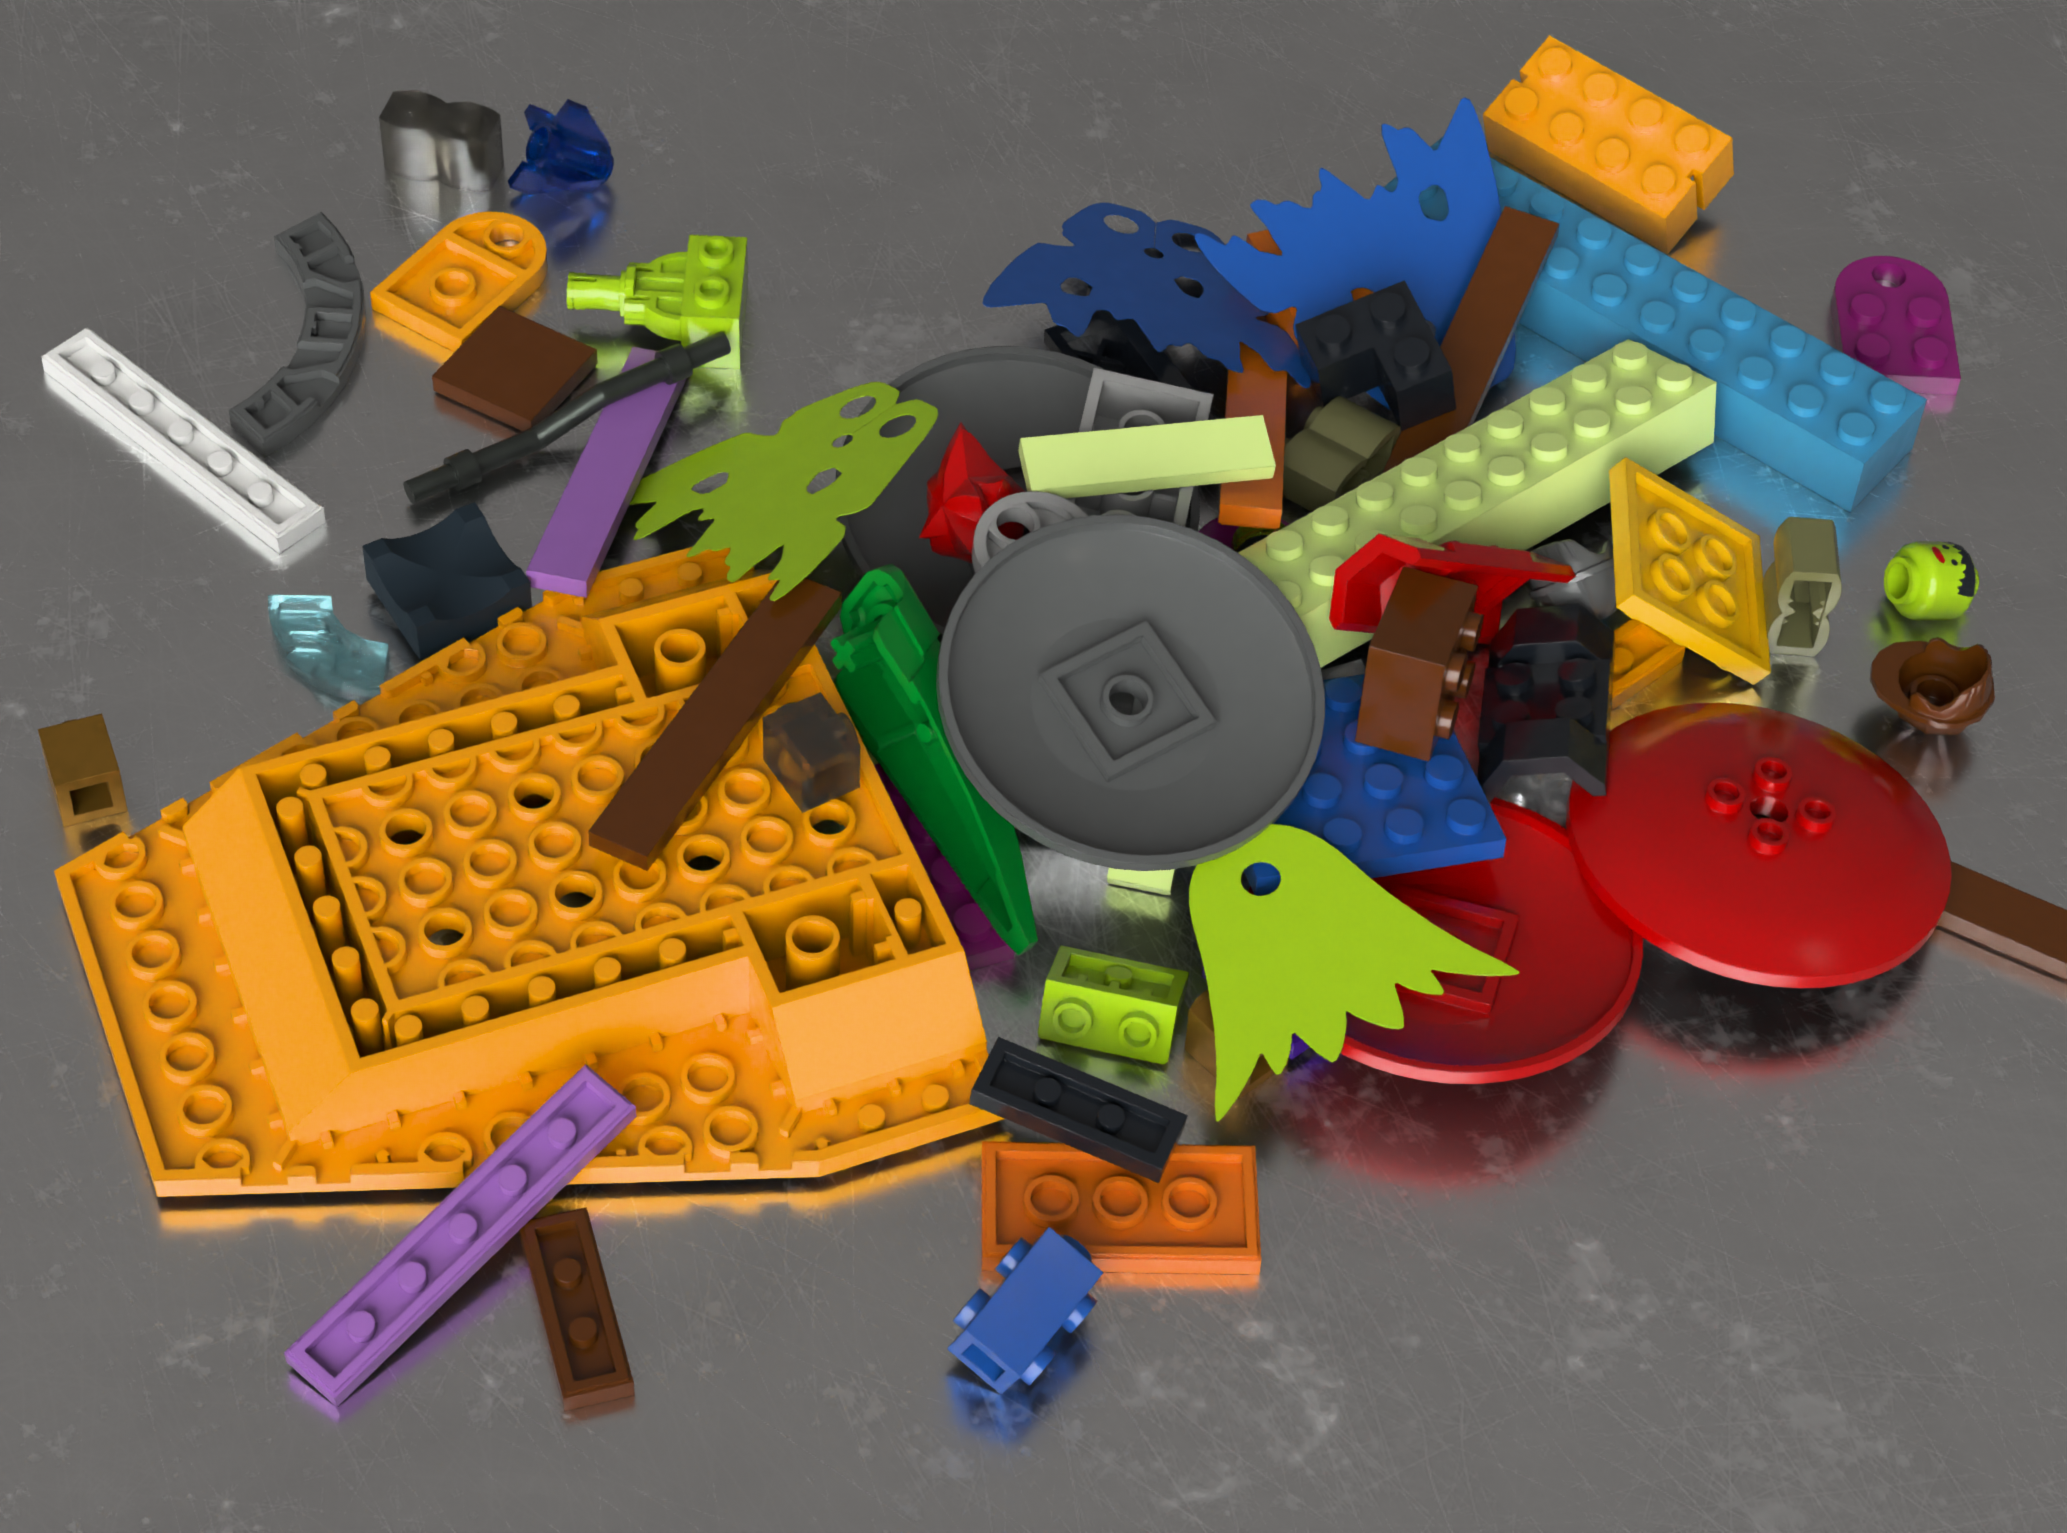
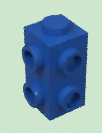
M1050 1227L1032 1245L1021 1237L994 1269L1004 1277L998 1287L990 1296L979 1288L952 1320L963 1330L947 1350L1000 1395L1019 1378L1027 1385H1031L1056 1354L1047 1343L1062 1326L1071 1334L1097 1303V1300L1088 1292L1103 1272L1092 1263L1091 1255L1081 1243L1070 1236L1057 1234Z

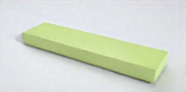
M1263 415L1020 438L1018 449L1027 492H1047L1065 499L1273 478L1276 468Z

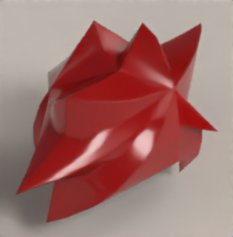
M960 422L950 440L938 471L927 481L928 517L919 538L930 539L932 551L941 556L960 559L972 564L974 533L983 513L998 500L1026 491L989 457L979 441L966 430L962 422ZM1006 522L1001 524L998 530L1005 537L1018 540L1023 537L1024 525L1018 522Z

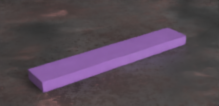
M632 347L620 374L654 360V355L658 351ZM687 378L671 385L663 381L603 408L527 567L526 575L532 588L587 598Z
M585 1064L284 1352L286 1362L333 1405L338 1407L637 1117L636 1106Z

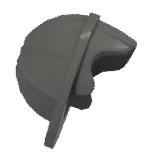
M1574 540L1553 542L1531 551L1571 566L1576 575L1568 583L1529 579L1531 588L1529 596L1531 600L1536 602L1538 607L1580 604L1599 620L1611 616L1617 610L1613 544L1611 541H1605L1602 551L1598 554L1589 551Z

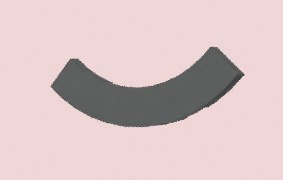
M322 212L274 236L276 252L286 261L297 277L306 302L303 327L297 341L298 349L287 367H281L262 388L229 410L231 425L264 458L297 438L312 426L332 405L346 386L356 367L363 346L366 327L363 283L349 245L339 230Z

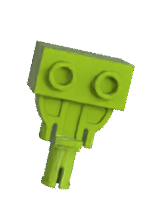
M689 235L687 252L666 254L652 260L650 263L629 262L627 270H622L621 275L569 272L567 309L620 311V317H624L625 325L645 326L658 336L681 341L683 347L718 332H723L730 343L731 352L699 367L740 369L748 295L747 237Z

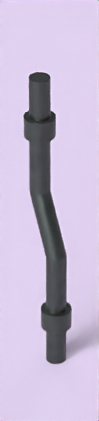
M718 332L685 347L678 343L655 353L654 360L595 384L532 428L472 453L469 449H465L444 458V465L403 483L405 493L410 502L415 504L452 487L457 491H461L482 481L483 474L544 449L605 406L663 381L671 385L692 376L694 368L731 352L730 343L723 332Z

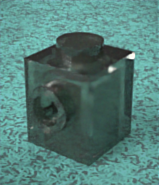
M821 692L797 703L785 704L774 713L763 717V760L802 813L860 788V744L858 743L855 728L846 714L843 712L837 714Z

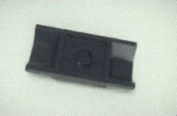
M1580 604L1518 608L1491 640L1489 665L1485 669L1478 738L1480 755L1477 775L1478 782L1489 803L1511 776L1565 773L1592 796L1606 795L1616 641L1614 631Z

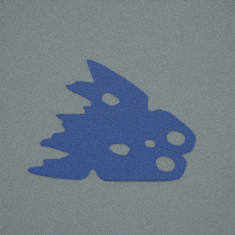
M1463 98L1460 100L1437 150H1432L1411 128L1404 127L1398 130L1384 123L1381 125L1382 137L1398 180L1396 189L1393 192L1386 190L1381 185H1377L1371 198L1365 199L1329 171L1320 168L1321 190L1316 191L1312 196L1311 208H1304L1288 200L1280 204H1273L1267 200L1259 199L1250 204L1251 209L1265 224L1275 243L1282 251V255L1261 252L1235 235L1230 238L1226 245H1223L1203 233H1198L1195 235V240L1199 249L1214 268L1258 309L1276 314L1290 307H1296L1297 312L1293 324L1296 339L1295 324L1354 301L1351 294L1352 290L1367 288L1377 292L1405 280L1425 320L1430 321L1435 326L1436 332L1434 337L1439 346H1441L1501 215L1497 185L1485 135L1470 99ZM1432 185L1441 187L1446 195L1449 212L1447 217L1441 221L1425 217L1418 200L1420 193ZM1515 332L1489 388L1508 378L1514 369L1516 355ZM1379 386L1366 391L1368 395L1390 410Z
M1107 202L1096 203L1063 222L1062 234L1074 246L1036 243L1016 257L992 282L983 298L982 304L990 308L1035 303L1046 304L1053 322L1059 326L1066 327L1076 337H1080L1085 333L1096 311L1107 310L1116 320H1135L1158 352L1164 351L1168 345L1182 347L1185 344H1192L1206 357L1221 361L1225 367L1239 373H1243L1244 370L1240 360L1239 342H1242L1258 352L1272 370L1287 371L1304 388H1310L1311 379L1301 364L1300 352L1289 334L1276 325L1256 319L1257 317L1268 315L1270 312L1258 309L1240 294L1214 268L1202 251H1188L1176 245L1172 239V236L1176 233H1187L1194 236L1198 233H1203L1225 245L1218 236L1205 228L1170 219L1156 223L1145 213ZM1108 215L1123 216L1134 221L1139 229L1131 234L1120 233L1108 227L1104 222V218ZM1153 248L1159 250L1164 256L1159 259L1148 256L1144 250ZM1186 277L1199 281L1204 290L1200 298L1184 293L1175 282V279ZM1067 278H1078L1090 285L1092 290L1089 296H1077L1064 292L1061 289V284Z

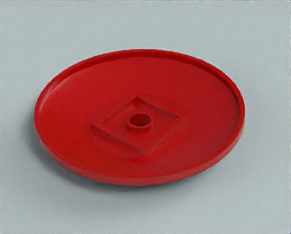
M1692 703L1647 712L1616 726L1610 731L1606 795L1592 796L1574 780L1569 791L1566 805V828L1569 844L1581 873L1598 898L1623 923L1651 944L1689 964L1724 977L1753 984L1784 988H1825L1870 979L1903 963L1925 944L1937 927L1949 897L1952 872L1946 839L1937 819L1914 787L1898 771L1861 744L1828 727L1793 714L1764 707L1733 703ZM1754 815H1765L1770 818L1757 819Z
M1494 797L1489 804L1507 839L1503 858L1371 879L1429 922L1473 948L1506 963L1520 973L1510 976H1475L1431 970L1444 990L1442 995L1417 992L1396 983L1395 988L1403 1010L1404 1027L1402 1029L1381 1027L1357 1018L1347 1011L1346 1033L1341 1054L1372 1068L1398 1076L1448 1084L1505 1082L1552 1070L1574 1060L1593 1048L1621 1020L1631 1004L1638 985L1643 960V937L1615 916L1587 883L1574 859L1566 828L1535 811ZM1250 886L1248 892L1254 895L1252 888Z

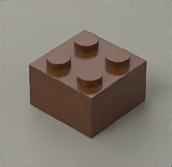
M1403 566L1369 645L1355 742L1430 761L1439 737L1448 740L1451 738L1459 711V702L1454 701L1455 697L1467 698L1475 671L1476 662L1467 660V650L1474 652L1483 625L1484 614L1474 612L1477 585Z

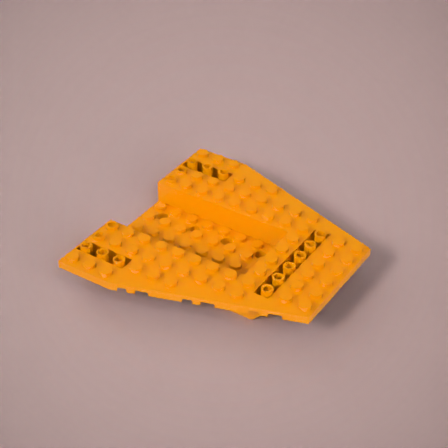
M690 547L599 571L587 598L546 590L542 592V602L524 612L519 607L514 608L497 618L498 627L469 643L463 637L379 685V695L361 705H358L355 700L333 711V721L302 738L296 732L210 781L211 790L188 804L182 797L160 810L162 818L130 837L122 831L54 870L62 902L157 1197L457 1188L585 1064L636 1106L637 1117L567 1185L821 1177L1004 1120L1002 1117L969 1104L971 1090L989 1054L964 949L815 644L648 871L589 846L588 831L777 582V580H768L773 570H755L752 567L737 581L730 582L727 580L730 566L725 564L730 548L719 551L708 549L695 556L687 557L686 555L692 548ZM797 734L796 736L791 737V738H783V737H787V736H790V735ZM547 804V805H545V806H543V807H540V808H533V807H537V806H540V805ZM833 820L840 825H844L846 828L836 834H823L816 831L813 826L821 821ZM418 840L417 842H414V843H412V844H405V845H403L404 843H408V842H411V841ZM699 856H709L714 860L720 861L717 867L706 871L696 870L687 865L691 859ZM575 892L584 893L593 898L587 905L577 908L567 907L559 902L563 896ZM451 929L463 934L460 940L450 945H438L428 940L434 933L440 930Z

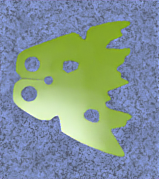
M870 382L839 392L799 409L782 422L778 433L775 435L742 433L705 448L640 480L629 505L656 502V504L635 523L638 531L633 540L644 538L693 510L703 509L704 511L698 520L714 519V522L686 556L692 557L708 549L719 551L730 548V552L725 559V564L730 566L727 580L735 582L755 564L784 545L782 559L768 577V580H780L770 596L771 601H776L805 579L844 538L846 526L837 521V518L857 513L873 504L932 429L939 415L938 409L917 399L896 404L900 394L899 390L883 382ZM871 396L876 399L874 407L861 416L847 419L840 415L842 408L856 398ZM903 415H911L916 418L914 426L902 435L892 438H885L880 435L882 426L893 418ZM844 435L853 436L852 441L842 447L833 446V442L837 438ZM831 468H835L842 473L829 486L814 494L808 492L807 487L818 473ZM728 472L727 482L715 490L705 494H699L692 490L700 481L717 473Z

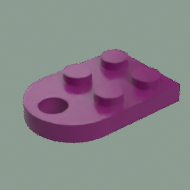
M1894 256L1865 257L1847 265L1837 277L1831 298V314L1836 349L1914 393L1956 395L1961 376L1949 298L1942 282L1925 267L1910 260ZM1876 281H1890L1896 284L1897 287H1886Z

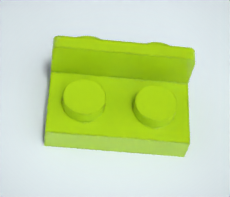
M1060 945L1045 982L1038 1036L1041 1039L1157 1064H1166L1171 1053L1175 1024L1186 995L1189 972Z

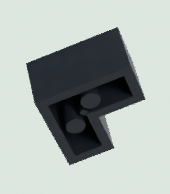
M1405 280L1295 324L1301 364L1309 375L1311 384L1323 407L1336 397L1342 396L1348 399L1379 386L1398 425L1401 426V431L1456 409L1452 369Z

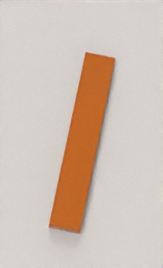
M1239 342L1240 360L1244 370L1243 373L1228 369L1225 418L1263 415L1276 468L1273 478L1220 483L1218 523H1221V525L1277 530L1280 529L1282 516L1287 371L1272 370L1258 352Z

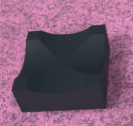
M475 502L455 509L444 520L420 533L402 538H381L362 546L367 581L420 660L432 656L463 637L470 641L498 627V617L516 607H519L523 612L532 607L529 579L522 569L516 566L502 550L485 516Z

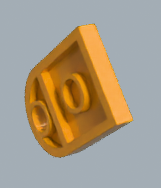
M489 211L460 217L442 228L370 292L372 309L455 352L499 306L513 312L541 286L548 270L545 239L532 223L513 214ZM503 240L519 242L510 247L496 245V243Z

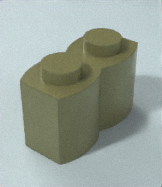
M1342 396L1334 398L1325 407H1316L1308 417L1304 430L1300 431L1292 439L1285 438L1283 497L1313 512L1315 509L1330 503L1359 485L1381 475L1400 435L1401 426Z
M1788 517L1779 526L1775 534L1773 543L1775 561L1769 566L1763 578L1769 651L1771 654L1814 657L1823 649L1830 633L1828 614L1837 605L1842 592L1836 527L1833 520Z

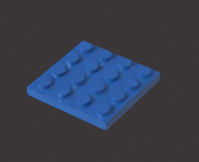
M1365 674L1323 680L1325 719L1322 739L1315 762L1294 801L1274 824L1299 828L1323 839L1340 851L1370 878L1503 858L1507 839L1454 730L1449 740L1439 737L1430 761L1355 742ZM1264 862L1254 863L1244 870L1254 895H1268L1274 892L1280 884V873L1271 864Z

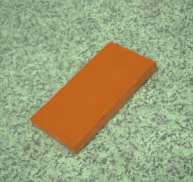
M982 1141V1271H996L994 1270L1021 1237L1032 1245L1050 1227L1057 1234L1070 1236L1081 1243L1091 1255L1092 1263L1102 1272L1259 1275L1261 1268V1243L1255 1145L1177 1144L1160 1182L1157 1183L1061 1142Z

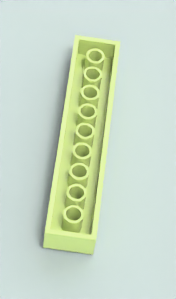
M1627 339L1584 364L1576 366L1573 370L1551 382L1534 389L1531 393L1509 405L1492 412L1489 416L1456 434L1448 436L1445 440L1414 457L1406 459L1401 464L1359 485L1330 503L1315 509L1288 526L1271 533L1266 538L1238 553L1259 568L1291 603L1305 625L1322 668L1371 640L1375 634L1334 630L1329 616L1335 570L1377 534L1419 538L1436 545L1456 540L1467 544L1496 545L1499 548L1526 551L1611 502L1609 470L1625 457L1658 475L1714 443L1717 382L1693 371L1687 365L1677 363L1648 349L1639 342Z

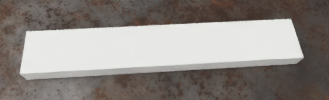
M89 327L41 356L44 371L277 553L281 554L326 522L324 507Z

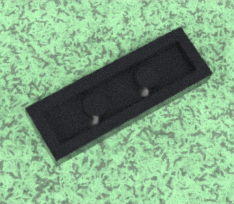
M1001 1037L997 1038L971 1090L969 1104L1157 1183L1160 1182L1181 1137L1188 1116Z

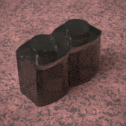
M409 90L393 92L379 116L384 168L390 173L410 180H439L444 185L460 191L489 192L492 190L504 167L501 117L493 109L473 102L446 103L431 94Z

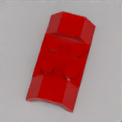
M1379 533L1335 570L1329 620L1334 630L1375 633L1404 566L1477 585L1474 612L1484 614L1478 643L1491 644V640L1499 631L1502 601L1529 579L1568 583L1576 575L1571 566L1534 552L1499 548L1496 545L1467 544L1456 540L1436 545L1419 538Z

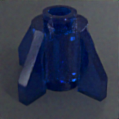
M567 99L556 116H554L547 110L529 104L524 111L529 129L532 131L526 146L527 162L522 160L508 179L509 187L527 195L562 190H580L587 193L594 191L599 185L604 184L612 173L614 158L611 154L609 141L587 106Z

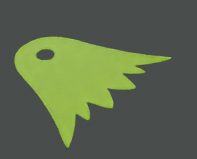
M1271 824L1260 835L1241 848L1215 860L1196 865L1189 886V908L1206 975L1214 1025L1216 1048L1215 1117L1217 1122L1226 1115L1238 1099L1256 1066L1260 1054L1264 1055L1276 1075L1282 1073L1289 1058L1293 1033L1299 1036L1321 1057L1330 1062H1335L1344 1044L1347 1011L1357 1018L1389 1029H1402L1404 1027L1403 1010L1395 988L1396 983L1417 992L1442 995L1444 990L1431 970L1475 976H1510L1520 973L1506 963L1473 948L1429 922L1388 893L1329 843L1299 828ZM1264 862L1273 865L1279 871L1281 881L1274 892L1264 896L1250 894L1243 888L1241 875L1251 864Z

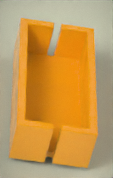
M1550 35L1520 69L1521 83L1512 79L1483 113L1486 143L1489 152L1667 255L1698 219L1697 207L1705 210L1734 175L1732 137Z

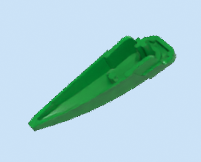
M891 563L867 571L842 603L840 621L843 635L835 637L830 644L837 653L832 661L838 670H842L833 682L855 727L864 737L862 740L864 745L881 765L1000 938L1019 956L1029 951L1038 941L1023 858L1014 826L994 810L966 777L953 754L944 732L936 689L937 661L941 645L937 637L940 633L901 569Z

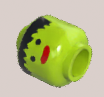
M1916 541L1906 544L1894 555L1884 573V590L1887 598L1902 616L1912 620H1951L1958 618L1970 607L1979 587V574L1971 556L1961 545L1952 542Z

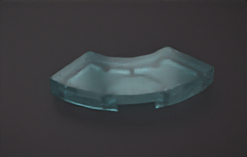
M268 595V612L275 645L281 657L299 677L325 693L349 701L355 700L358 703H365L380 694L379 685L386 682L388 678L390 660L388 643L365 640L346 630L333 614L331 596Z

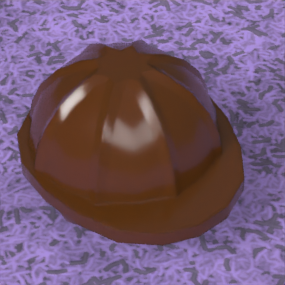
M1939 637L1932 638L1929 642H1895L1880 650L1871 664L1870 682L1877 696L1897 711L1898 716L1903 721L1908 722L1925 735H1958L1970 724L1981 721L1995 700L1992 660L1988 650L1981 644L1971 647H1957Z

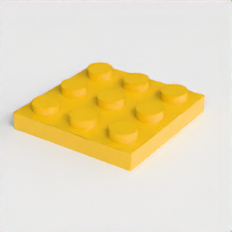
M1627 457L1622 459L1609 470L1616 608L1623 611L1628 617L1639 620L1669 637L1674 643L1685 646L1710 660L1720 669L1729 671L1748 683L1755 685L1771 673L1764 607L1760 536Z

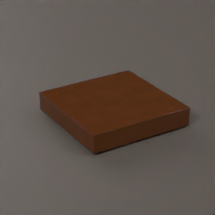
M498 306L432 375L433 390L514 428L525 431L551 415L598 364L597 349Z

